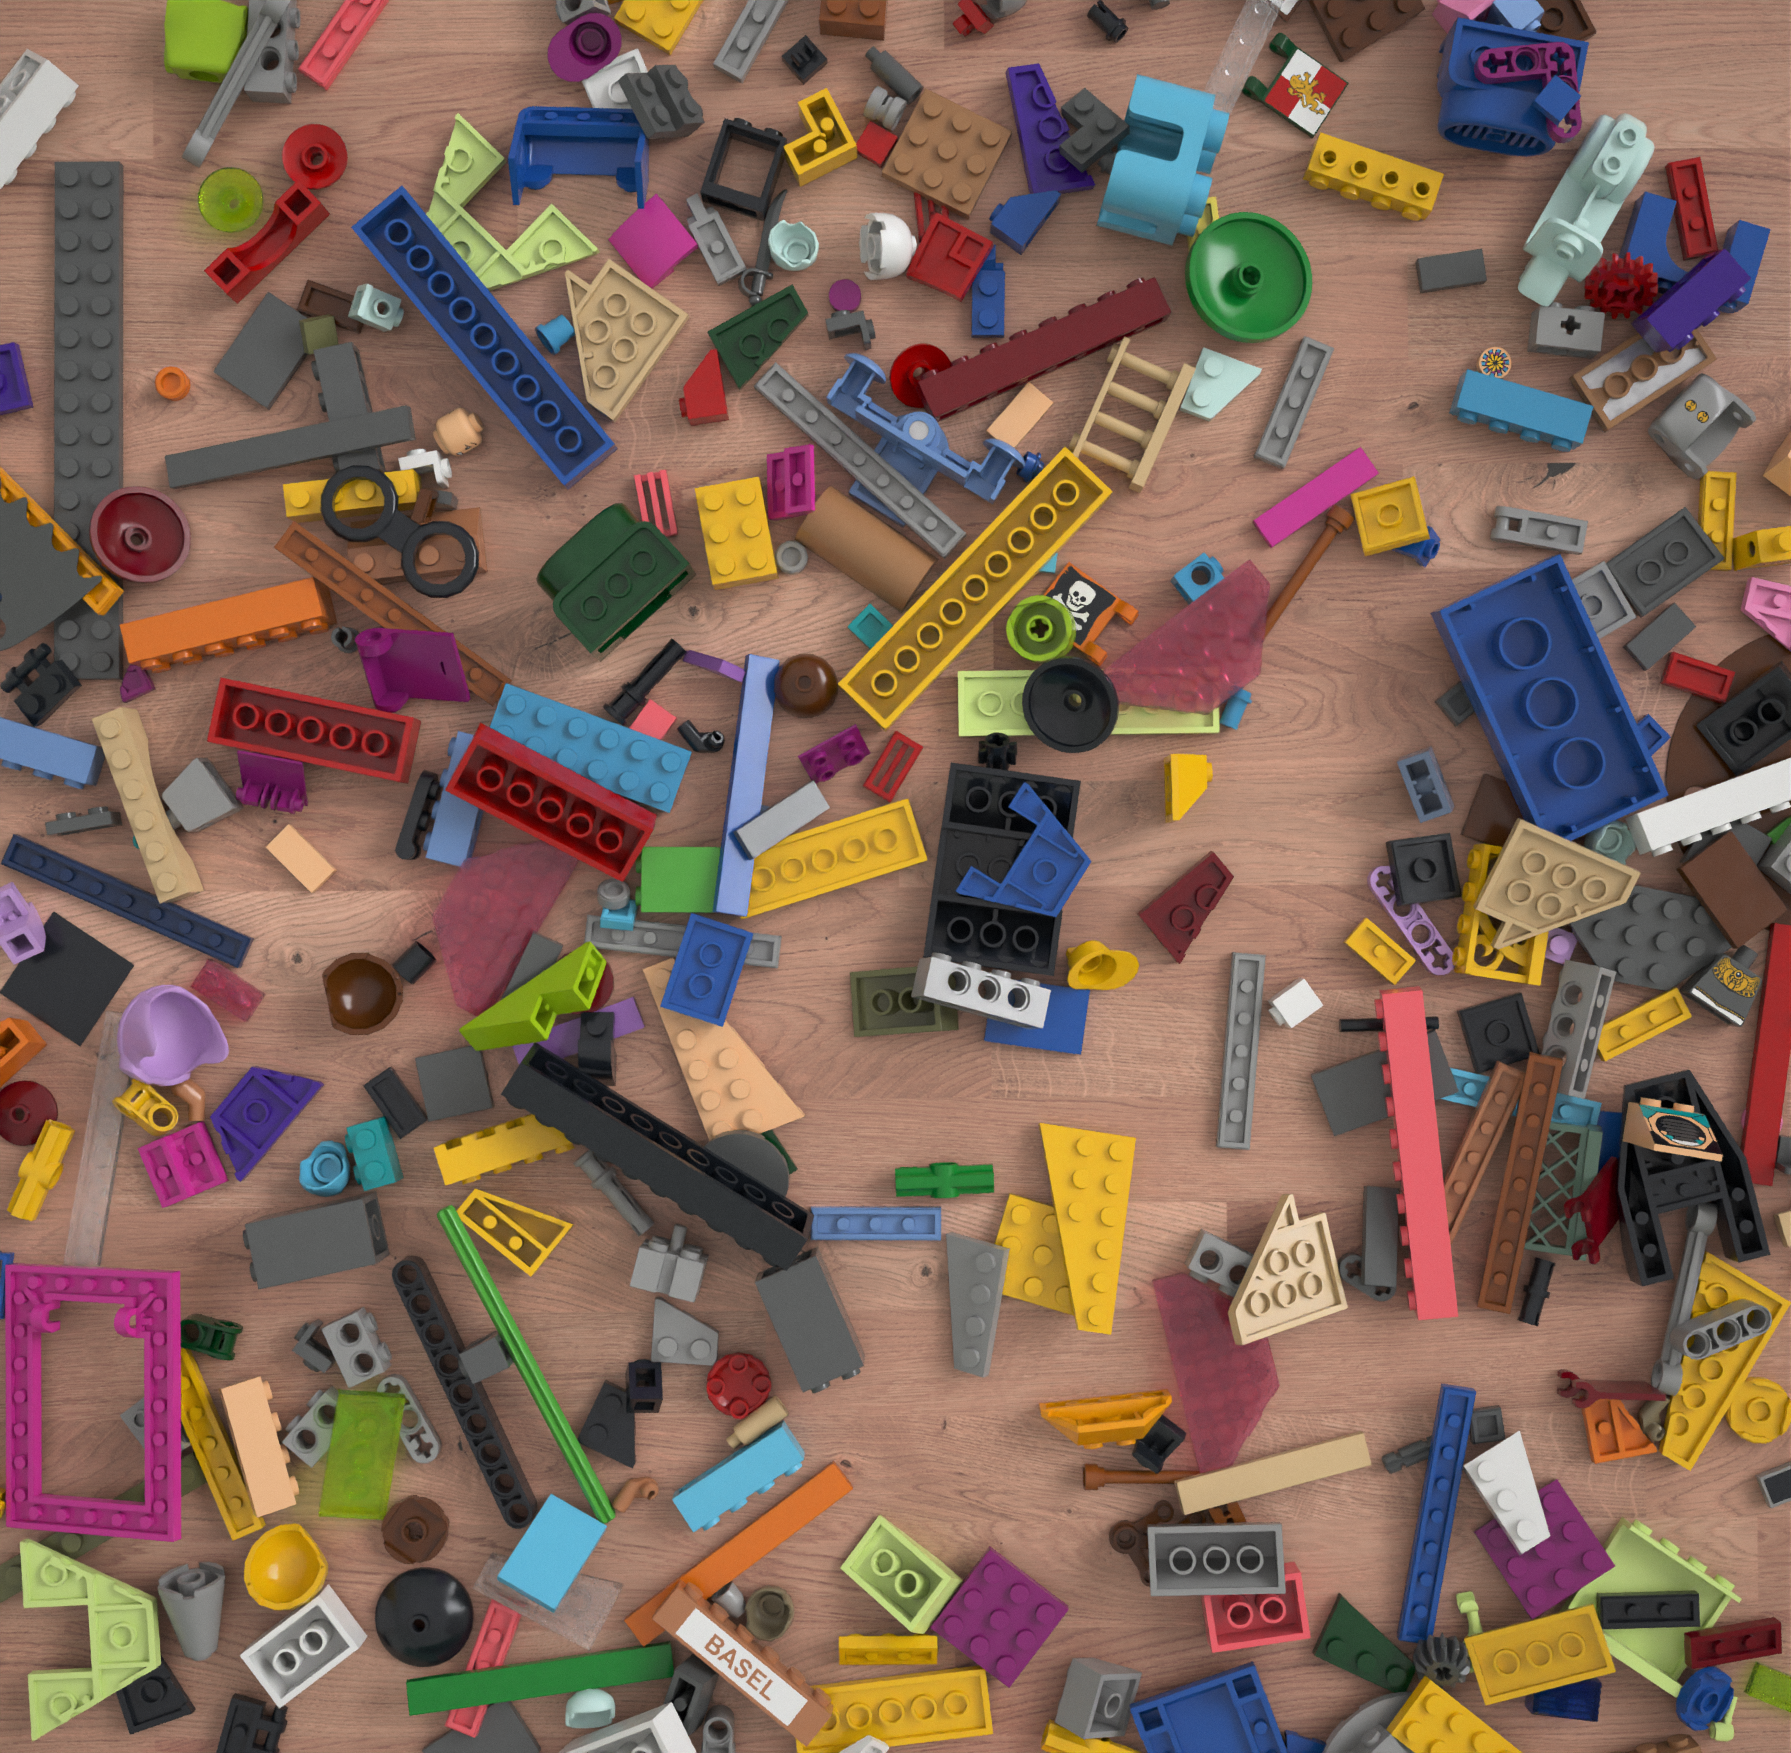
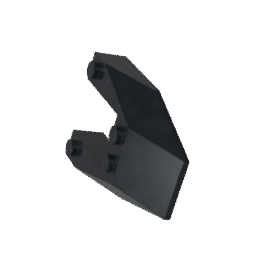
M1687 1069L1624 1085L1616 1195L1622 1250L1630 1281L1640 1286H1646L1674 1279L1658 1214L1709 1201L1717 1206L1716 1224L1726 1258L1739 1263L1771 1255L1747 1159L1692 1072ZM1641 1097L1660 1100L1661 1107L1673 1109L1674 1103L1694 1106L1695 1113L1706 1116L1723 1154L1722 1162L1654 1151L1624 1142L1623 1134L1628 1103H1640Z

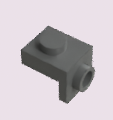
M841 310L832 313L831 318L825 319L829 340L861 332L864 349H871L870 340L876 338L872 319H865L864 311L850 313L849 310Z
M317 1319L311 1325L306 1322L294 1337L298 1343L292 1351L304 1359L303 1363L306 1367L315 1372L321 1371L325 1373L332 1368L336 1360L331 1350L313 1338L324 1323Z

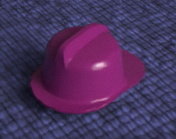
M589 13L579 17L561 29L551 39L547 53L551 70L559 78L568 82H579L589 78L610 64L618 56L622 47L620 30L610 17L602 13Z

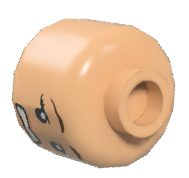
M457 408L436 421V430L433 431V435L438 446L445 454L451 453L454 456H461L481 444V431L484 430V425L475 412L470 414L464 408Z

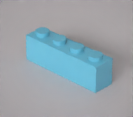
M783 1420L748 1446H743L676 1490L672 1500L693 1532L701 1527L706 1531L720 1521L719 1515L728 1509L733 1513L743 1507L748 1502L746 1498L757 1491L760 1495L769 1490L775 1484L773 1481L775 1478L783 1473L787 1477L802 1467L801 1461L804 1460L805 1452Z

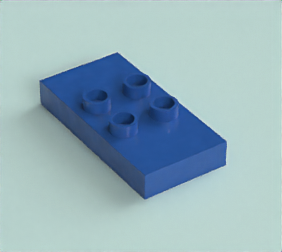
M1561 554L1539 561L1430 613L1525 821L1572 841L1669 795Z

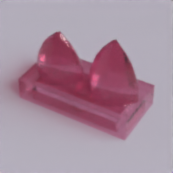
M212 959L206 961L190 986L244 1022L249 1021L266 995Z

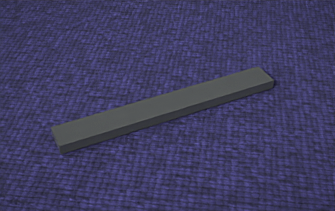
M405 405L166 455L165 461L169 486L172 489H179L416 440L411 407Z

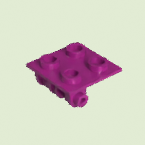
M854 724L800 754L798 758L811 781L814 780L817 784L818 782L830 780L835 776L836 772L847 766H854L860 763L865 756L871 753L857 725Z
M237 751L243 788L238 787L236 800H240L243 805L257 807L260 803L261 808L264 809L267 808L270 801L271 810L275 811L277 809L278 811L295 814L296 811L302 812L303 807L308 806L303 762L267 756L258 752Z

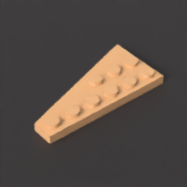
M675 957L643 969L709 1141L718 1134L732 1130H747L761 1134L805 1116L803 1111L795 1105L786 1094L787 1092L776 1082L765 1068V1065L726 1020L723 1027L660 1007L676 960Z

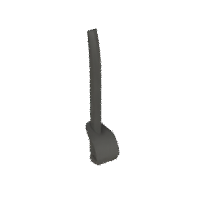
M784 189L777 195L767 211L755 268H749L744 271L738 281L740 292L750 297L749 303L751 306L762 301L760 296H763L766 279H773V274L768 272L771 259L768 238L770 230L778 223L787 189ZM747 276H753L751 291L744 284V278Z

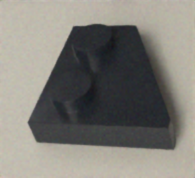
M605 1380L577 1440L580 1444L633 1468L636 1463L635 1413H626V1389Z

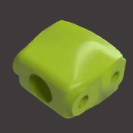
M167 0L164 23V65L167 73L176 74L182 79L222 83L247 37L248 6H237L221 0Z

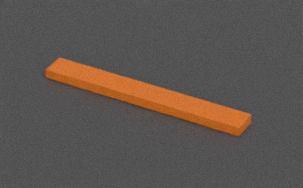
M832 1461L626 1616L624 1619L625 1623L644 1647L665 1631L652 1618L658 1607L680 1580L686 1584L691 1582L703 1592L702 1597L707 1600L853 1490L852 1484L837 1464Z

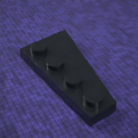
M162 1655L160 1666L136 1679L121 1690L116 1691L130 1735L192 1714L196 1710Z

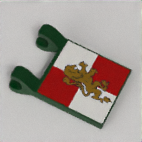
M1278 33L1269 44V49L1275 54L1287 58L1286 62L1268 89L1259 79L1250 76L1241 87V92L1247 97L1259 101L1313 138L1349 83L1298 48L1285 34Z

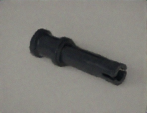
M671 638L631 683H624L621 686L622 691L609 704L605 703L602 707L622 726H625L627 724L626 719L638 706H643L646 703L647 699L645 697L687 652Z

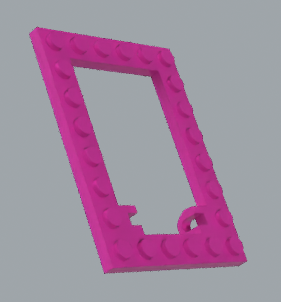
M24 1263L5 1265L6 1527L167 1542L180 1540V1271ZM60 1301L124 1304V1307L120 1308L115 1315V1331L123 1337L144 1338L145 1502L42 1494L41 1332L53 1333L60 1330V1321L49 1320V1311L60 1308ZM136 1314V1325L130 1326V1318Z

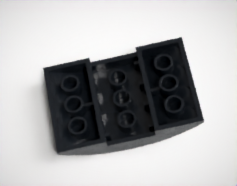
M951 762L923 958L932 957V953H941L951 956V962L962 963V961H968L986 967L1054 976L1062 909L1057 917L962 895L955 890L970 866L1001 883L1037 826L1008 807L1023 782L1030 785L1073 838L1081 781Z

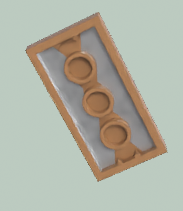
M1694 329L1691 332L1694 336L1693 339L1681 349L1677 350L1675 348L1671 352L1666 350L1658 353L1637 333L1569 378L1585 404L1594 406L1592 414L1604 432L1717 360L1698 329Z

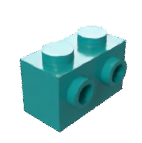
M384 1116L346 1128L348 1134H345L346 1147L349 1153L354 1154L357 1164L354 1166V1176L358 1185L362 1184L364 1191L395 1183L404 1178L389 1123Z

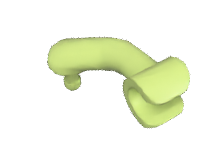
M1473 1592L1456 1594L1460 1614H1467L1469 1624L1467 1636L1482 1633L1483 1630L1478 1614L1479 1607ZM1471 1663L1470 1673H1473L1474 1669Z

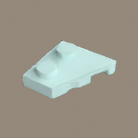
M1203 347L1195 367L1196 370L1179 410L1210 422L1228 403L1236 398L1243 389L1260 375L1262 369Z

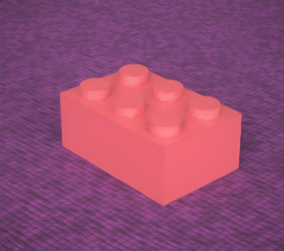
M1295 1562L1284 1563L1286 1594L1200 1595L1207 1642L1212 1653L1311 1638L1301 1572Z

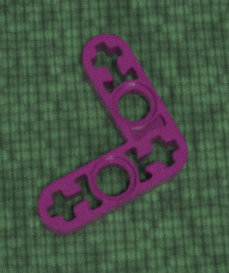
M1564 42L1491 48L1485 50L1474 65L1476 78L1484 84L1542 79L1544 89L1551 81V77H1554L1558 72L1557 62L1550 60L1555 53H1558L1559 58H1564V62L1559 67L1560 76L1558 77L1579 93L1575 54L1570 45ZM1520 55L1528 56L1533 63L1532 69L1529 71L1520 70L1515 63L1516 57ZM1508 57L1507 65L1497 67L1494 73H1490L1489 68L1483 67L1488 59L1491 60L1492 65H1503ZM1580 100L1575 103L1564 117L1565 124L1572 126L1567 133H1564L1562 127H1557L1556 124L1546 117L1548 135L1553 141L1564 144L1570 142L1579 133L1582 124Z

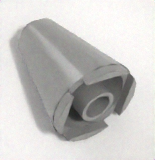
M199 1562L200 1568L189 1569L188 1564L181 1565L169 1570L158 1580V1594L182 1651L186 1657L192 1658L194 1661H202L209 1658L218 1648L226 1576L223 1567L217 1563Z

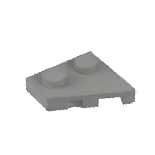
M656 1297L651 1362L713 1366L717 1362L719 1331L706 1323L698 1321L688 1312L674 1307L666 1302L664 1298Z

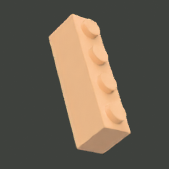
M254 1376L218 1388L254 1516L258 1518L295 1505L296 1500L294 1496L299 1495V1488L295 1476H288L285 1464L290 1463V1456L287 1447L284 1444H279L276 1432L281 1431V1424L277 1412H270L268 1400L273 1398L268 1381L262 1382L261 1376Z

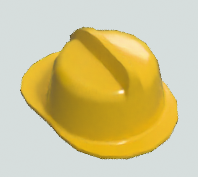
M1097 940L1086 941L1077 947L1068 948L1066 951L1070 969L1067 981L1069 986L1074 989H1116L1130 982L1138 972L1139 963L1137 957L1132 953L1110 950Z

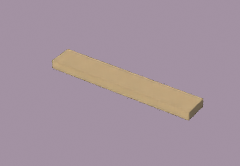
M1359 1431L1178 1479L1174 1482L1181 1511L1184 1515L1372 1464L1364 1433Z

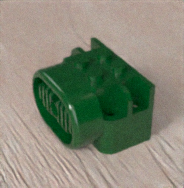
M616 503L598 513L562 545L542 566L536 581L553 601V611L582 645L601 662L693 579L696 573L690 563L655 525L650 522L640 521L625 504Z

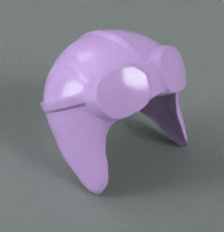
M158 985L141 992L128 1004L119 1023L117 1033V1046L120 1055L119 1069L129 1077L147 1085L172 1086L182 1083L190 1078L191 1071L205 1063H220L229 1054L225 1035L208 1006L185 988L176 985Z

